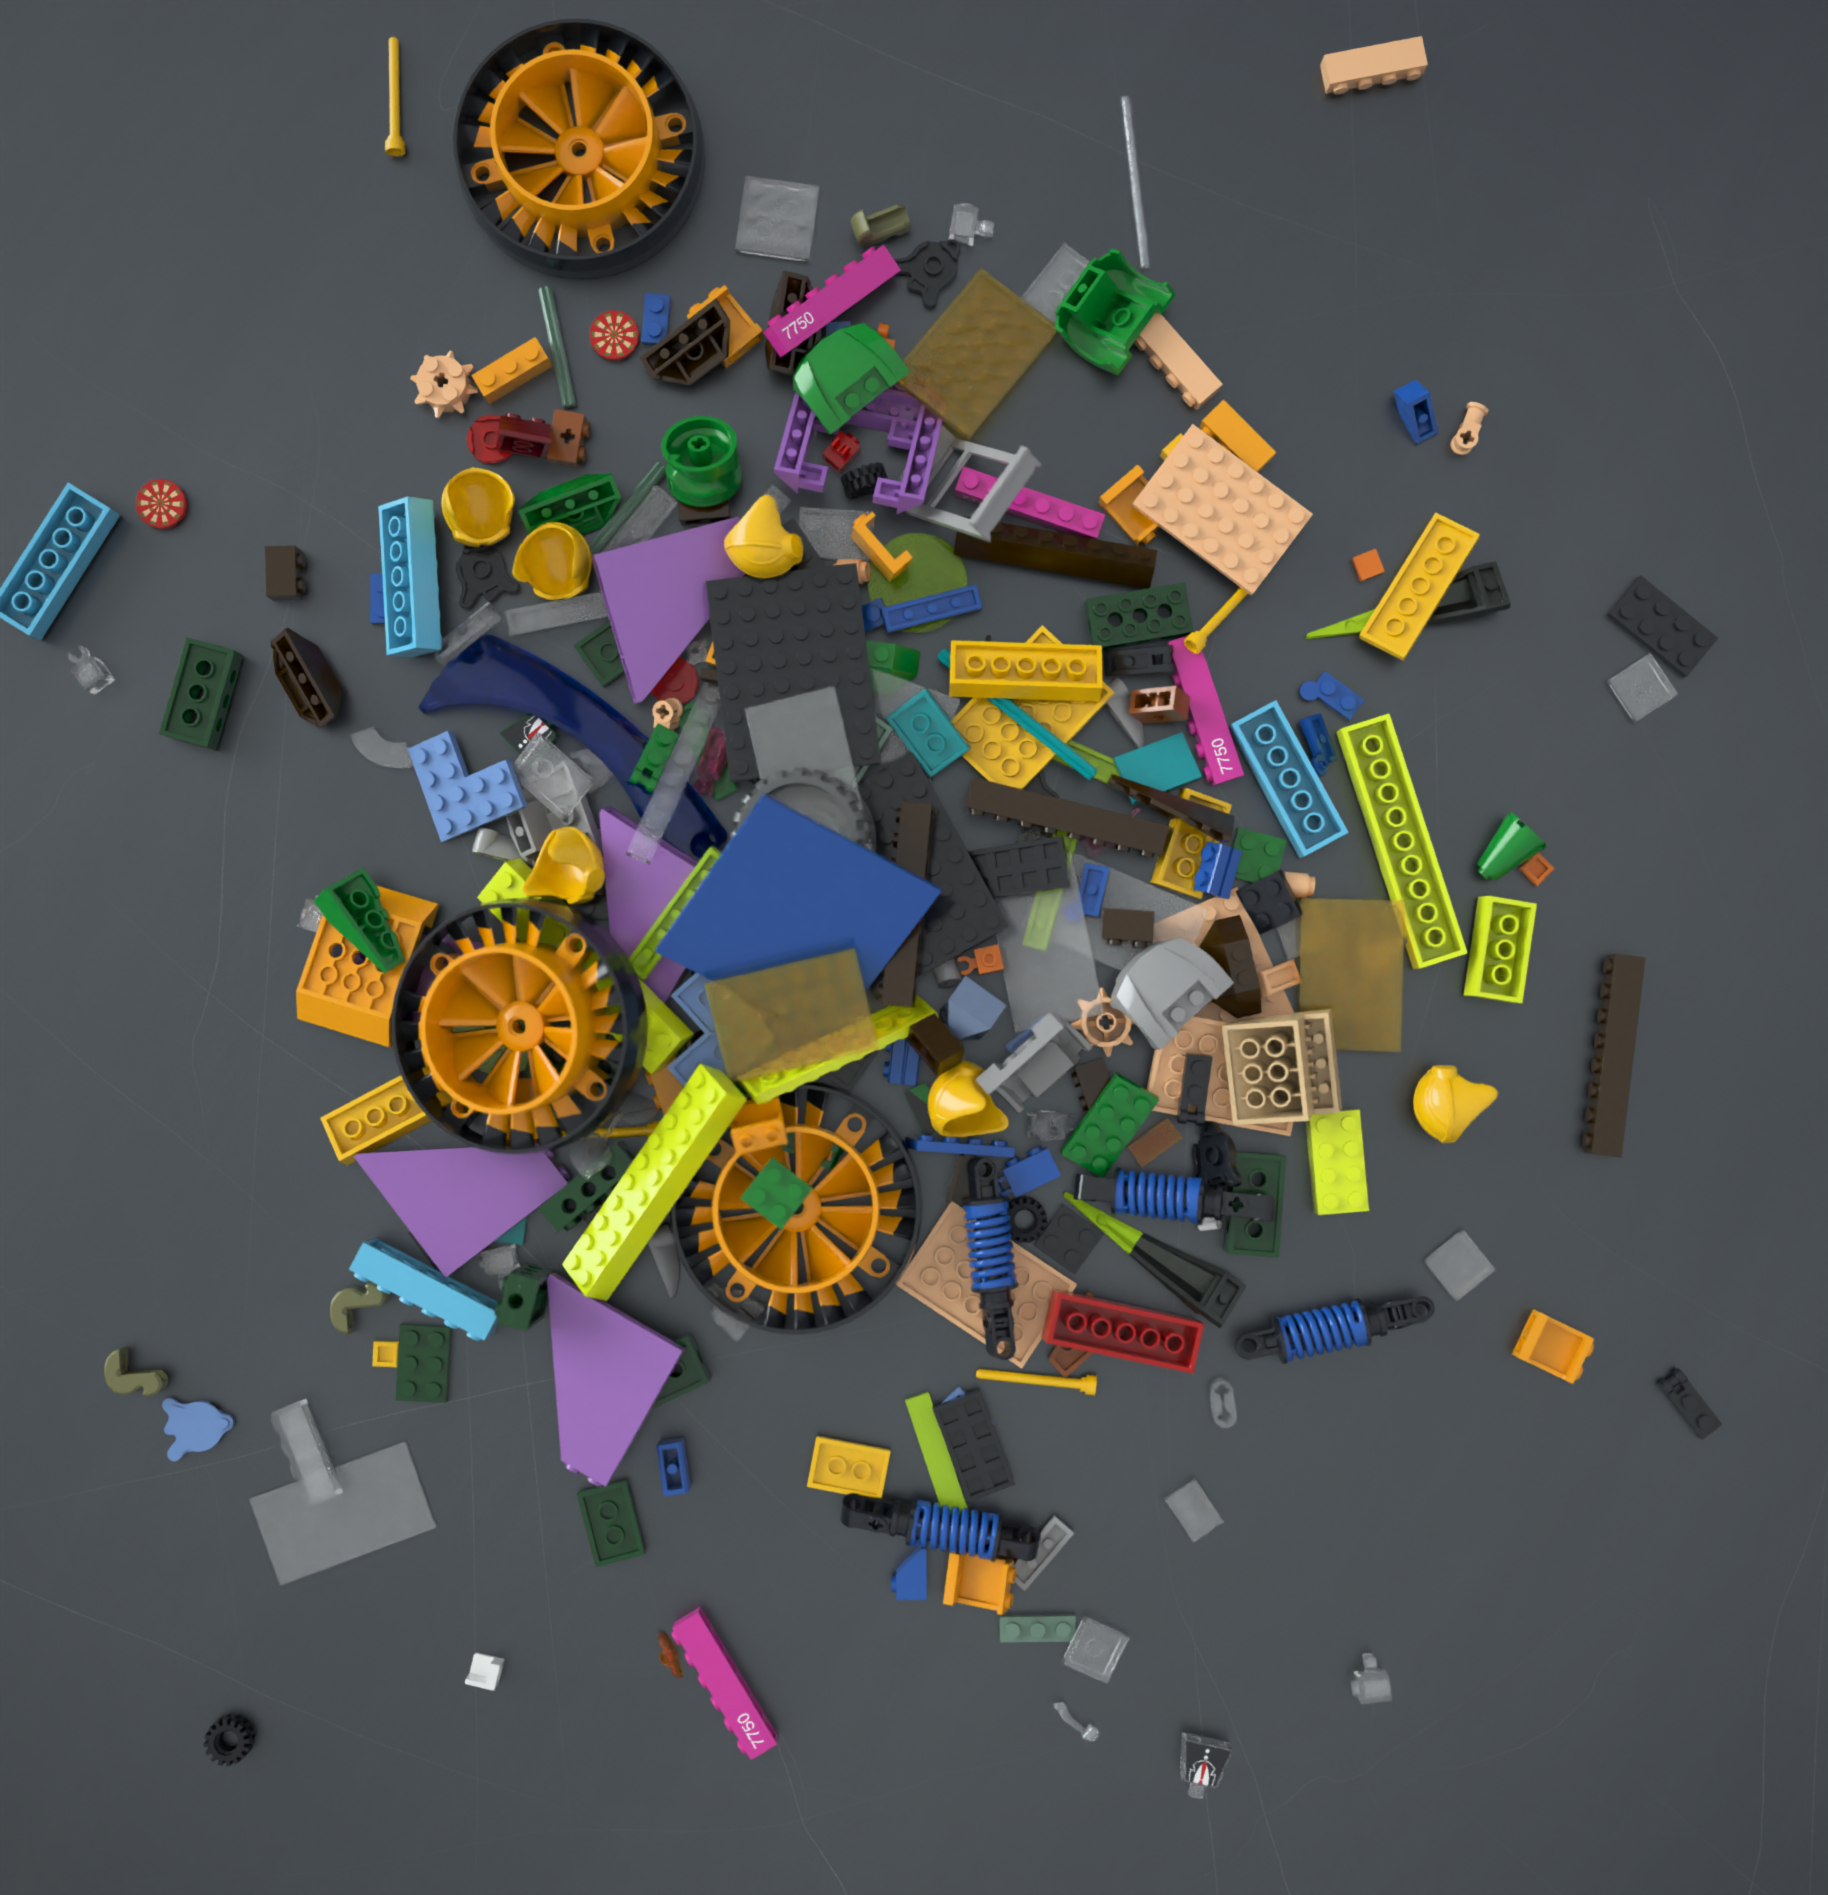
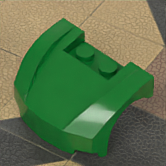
M865 323L854 324L839 328L818 340L802 357L793 376V390L810 407L828 434H832L878 395L907 375L910 370L876 329Z

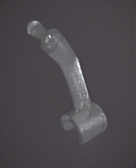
M1064 1702L1054 1704V1708L1058 1710L1062 1719L1077 1730L1085 1740L1095 1741L1100 1735L1098 1728L1091 1723L1084 1728L1071 1717Z

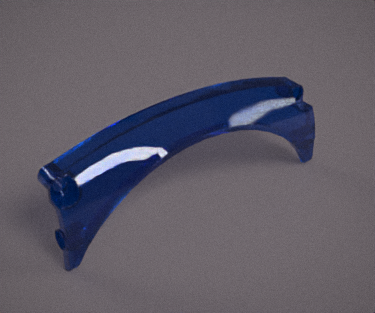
M484 633L470 639L464 649L451 658L432 682L429 691L418 707L425 714L443 706L485 703L514 708L540 717L568 732L591 750L607 766L632 800L644 828L698 862L711 846L717 849L727 839L724 827L690 782L669 759L652 793L646 791L645 787L641 784L636 783L635 785L629 781L649 739L621 713L590 689L552 664L490 633ZM480 642L484 645L485 651L481 648ZM642 772L643 775L649 778L651 777V775L647 774L646 772ZM709 834L714 836L715 842L710 839Z

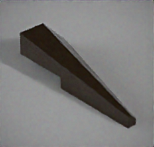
M1111 774L1107 784L1165 817L1180 819L1220 843H1230L1232 839L1233 815Z

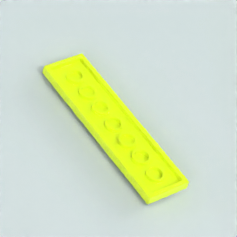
M916 994L915 1008L888 1006L738 1075L739 1084L757 1105L768 1103L774 1097L791 1092L804 1083L815 1081L830 1071L839 1070L843 1065L860 1060L875 1050L884 1049L892 1042L907 1038L911 1025L933 1013L937 1017L938 1014Z

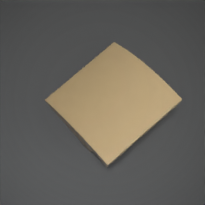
M1332 1009L1273 1015L1222 1025L1233 1125L1309 1121L1314 1114L1339 1113L1341 1111L1342 1100Z

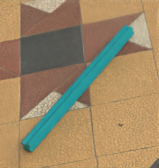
M944 648L937 658L950 669V651ZM987 698L1086 779L1091 780L1096 775L1097 769L1010 699Z

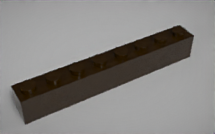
M998 522L994 529L990 531V542L957 531L953 554L1148 589L1151 586L1155 570L1157 550Z
M971 777L964 805L970 808L969 813L984 816V813L988 812L995 814L994 819L1008 822L1009 818L1019 820L1018 825L1033 828V825L1037 824L1043 826L1042 831L1057 834L1058 830L1067 832L1066 837L1081 840L1082 836L1092 838L1091 843L1106 846V842L1116 844L1115 849L1130 852V848L1140 850L1139 855L1154 858L1155 853L1162 855L1169 825Z
M902 801L901 808L896 810V823H899V832L894 833L893 848H897L896 858H892L891 862L927 881L934 806L927 803ZM924 915L881 971V974H884L883 984H879L878 999H882L881 1004L915 1008Z
M1608 954V959L1606 958L1603 964V973H1606L1605 983L1601 985L1600 997L1603 998L1602 1008L1597 1013V1022L1600 1023L1599 1033H1596L1594 1038V1047L1597 1048L1596 1058H1593L1591 1063V1072L1594 1075L1593 1083H1590L1588 1088V1097L1591 1100L1590 1108H1587L1585 1113V1121L1588 1125L1587 1133H1584L1582 1138V1146L1585 1148L1584 1153L1622 1158L1645 957Z

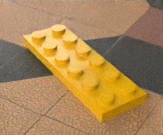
M1435 512L1360 633L1359 639L1404 661L1478 542L1480 534Z

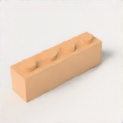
M1422 36L1326 54L1322 59L1320 67L1326 94L1332 92L1334 94H1342L1352 88L1364 90L1370 88L1373 84L1382 83L1383 85H1389L1404 78L1415 80L1423 75L1428 63Z
M1155 312L1134 344L1140 351L1145 350L1150 356L1151 364L1156 369H1161L1167 375L1165 378L1173 388L1177 387L1182 392V398L1190 407L1194 406L1198 410L1220 391L1223 384L1161 314Z

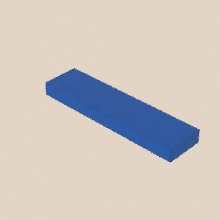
M977 584L883 607L880 611L886 633L980 610L983 607Z

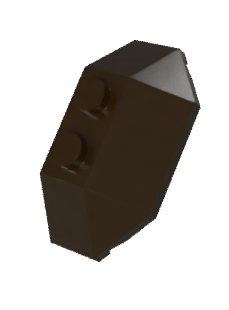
M785 270L782 272L772 300L769 321L778 314L783 318L789 313L786 309L797 300L801 304L808 300L805 295L813 290L808 276ZM822 328L781 358L766 338L765 356L768 370L792 376L802 357L820 340Z
M714 299L639 358L653 379L691 386L728 357L730 319L719 301Z
M285 628L270 641L271 648H273L275 674L298 715L319 728L324 727L338 715L343 689L320 648L293 630Z
M1240 915L1215 920L1199 948L1211 956L1234 983L1217 999H1212L1211 1002L1235 1018L1262 1013L1260 986L1252 950Z

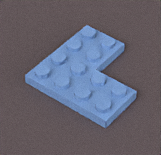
M453 731L443 732L408 748L441 842L452 840L528 807L511 759L503 760L469 775Z
M695 973L671 995L705 1033L667 1067L683 1086L686 1085L700 1063L722 1070L730 1080L777 1038L738 993L698 973Z

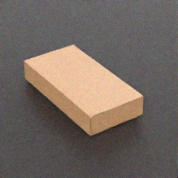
M1294 959L1257 973L1263 998L1302 983Z

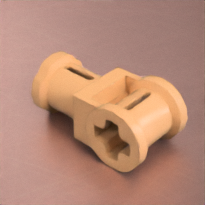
M1469 402L1466 408L1468 411L1450 444L1451 449L1457 455L1468 454L1477 444L1478 433L1482 426L1480 424L1483 417L1489 412L1486 406L1477 402Z
M671 697L656 702L652 709L654 716L653 727L659 723L675 731L679 727L680 717L683 714L681 701Z

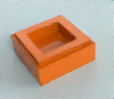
M1376 549L1351 559L1360 582L1385 572Z
M1540 853L1525 861L1518 868L1535 887L1555 869Z

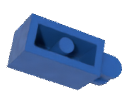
M1040 1145L1027 1151L1029 1156L1021 1160L1017 1156L1006 1161V1167L1002 1168L1004 1175L998 1178L999 1195L1005 1196L1013 1192L1015 1197H1018L1060 1177L1061 1174L1047 1147L1042 1149ZM1007 1179L1010 1188L1003 1190L1000 1182Z

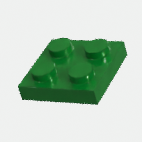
M1238 827L1232 848L1241 850L1242 854L1235 879L1253 883L1278 871L1287 840Z
M772 1157L741 1196V1199L779 1229H782L813 1188Z

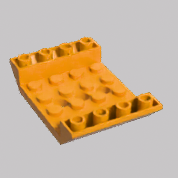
M377 886L381 894L379 900L383 910H387L389 916L387 918L391 931L397 937L405 961L385 974L380 972L379 968L367 957L363 964L357 965L355 957L361 951L322 915L296 990L297 1019L391 1048L393 1043L391 1030L392 1008L398 982L407 962L418 947L424 927L432 928L439 904ZM341 944L343 953L341 956L334 958L332 950L336 945Z

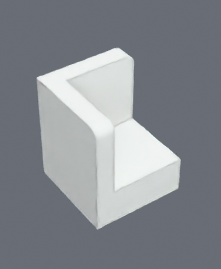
M476 1652L465 1684L494 1691L499 1684L504 1659Z

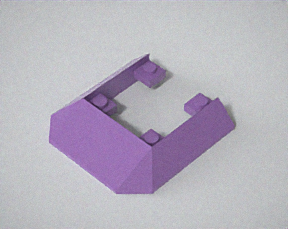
M903 377L845 423L888 432L887 446L910 450L902 482L878 477L872 503L897 508L896 514L924 503L946 410L945 402L927 381ZM795 392L774 467V473L797 494L799 488L823 493L828 475V467L806 461L814 431L828 432L806 402ZM838 428L832 434L838 435L840 428Z

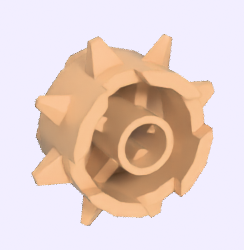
M449 351L447 356H424L423 364L420 366L417 375H413L410 378L416 382L420 392L415 399V403L417 405L428 403L434 409L436 418H439L442 412H454L457 410L461 414L464 413L463 404L468 402L471 394L478 392V389L471 385L468 377L474 368L473 365H460L454 359L453 351ZM448 381L447 385L443 384V387H440L441 383Z
M1100 988L1097 999L1091 1002L1082 999L1077 1001L1082 1012L1080 1020L1071 1023V1025L1075 1029L1081 1030L1082 1035L1091 1046L1102 1047L1106 1056L1111 1057L1113 1046L1119 1045L1121 1042L1130 1046L1133 1044L1128 1033L1134 1022L1120 1010L1111 1007L1110 1001L1112 998H1108L1104 988ZM1103 1015H1106L1107 1019H1111V1025H1107L1108 1029L1105 1030L1102 1025H1099V1019H1102Z

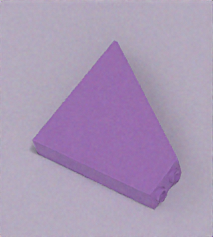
M739 516L594 554L591 557L634 703L642 702L709 620L710 613L706 581L743 577L746 574L731 561L724 548L725 538L733 527L739 523Z
M607 806L601 809L599 815L610 935L620 945L629 959L699 862L616 809ZM663 956L649 976L642 981L668 1005L672 998L671 995L676 991L688 968Z
M470 1147L360 1153L354 1156L445 1278L451 1276L541 1207L569 1183L567 1179L571 1177L562 1165L558 1167L552 1160L555 1157L552 1151L532 1154H506Z
M552 1273L547 1278L561 1461L566 1463L565 1467L576 1474L581 1472L588 1476L587 1480L598 1487H601V1485L606 1487L616 1473L685 1348L603 1300L585 1297L577 1285L556 1273Z

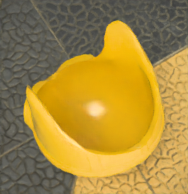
M473 467L459 472L450 479L442 495V513L455 541L471 547L490 546L503 540L510 534V522L515 497L508 482L500 475L489 470Z
M764 495L759 498L739 523L727 534L724 542L725 551L731 561L744 573L757 578H771L781 575L794 565L799 564L803 556V543L800 536L790 534L782 527L776 502L770 495Z
M560 522L545 523L531 532L521 543L514 560L512 573L516 580L529 583L533 587L534 593L541 598L554 601L559 599L568 600L589 588V577L592 569L591 551L585 538L573 527Z
M562 827L553 830L542 846L536 864L523 886V893L530 897L550 896L567 901L568 905L581 904L592 900L595 892L602 887L605 880L604 861L601 851L590 837L575 827Z
M962 1060L961 1064L939 1075L934 1081L928 1095L927 1107L932 1127L937 1133L946 1137H968L1003 1131L1008 1127L1007 1116L995 1106L991 1095H988L976 1081L985 1071L977 1064Z
M1434 1065L1432 1069L1426 1072L1416 1086L1413 1098L1414 1113L1421 1127L1430 1136L1441 1143H1454L1468 1125L1496 1100L1498 1091L1493 1086L1472 1083L1458 1074L1457 1067Z

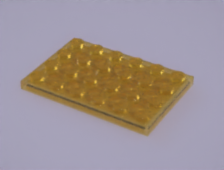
M980 268L903 360L910 372L895 384L969 440L1058 332L1054 328L1055 324L983 268Z
M1302 898L1299 1012L1332 1009L1336 1050L1401 1052L1405 900Z
M855 948L704 984L726 1074L731 1082L879 1049Z

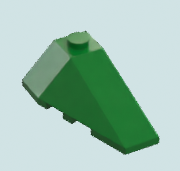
M362 867L325 888L313 901L327 921L385 974L403 963L405 959L397 937L391 931L387 918L389 916L387 910H383L379 900L381 896L379 889Z

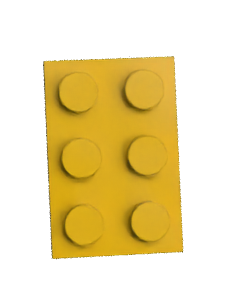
M817 1435L807 1487L846 1495L856 1493L862 1496L882 1498L891 1450Z

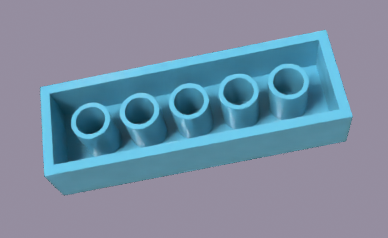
M68 482L0 588V618L27 635L41 641L117 522L120 514Z
M407 496L378 506L387 655L416 657L441 650V614L438 598V563L436 560L433 500Z
M1276 700L1232 723L1228 727L1299 859L1349 833Z
M372 1238L362 1243L349 1270L355 1272L354 1276L364 1282H368V1280L377 1284L376 1288L384 1293H395L400 1296L399 1300L410 1306L415 1304L422 1308L421 1311L424 1314L433 1318L438 1316L444 1319L445 1325L453 1329H458L459 1327L467 1331L466 1335L473 1340L480 1341L482 1339L485 1341L494 1334L499 1325L496 1324L498 1316H495L497 1301L450 1276L445 1278L442 1272L377 1238Z

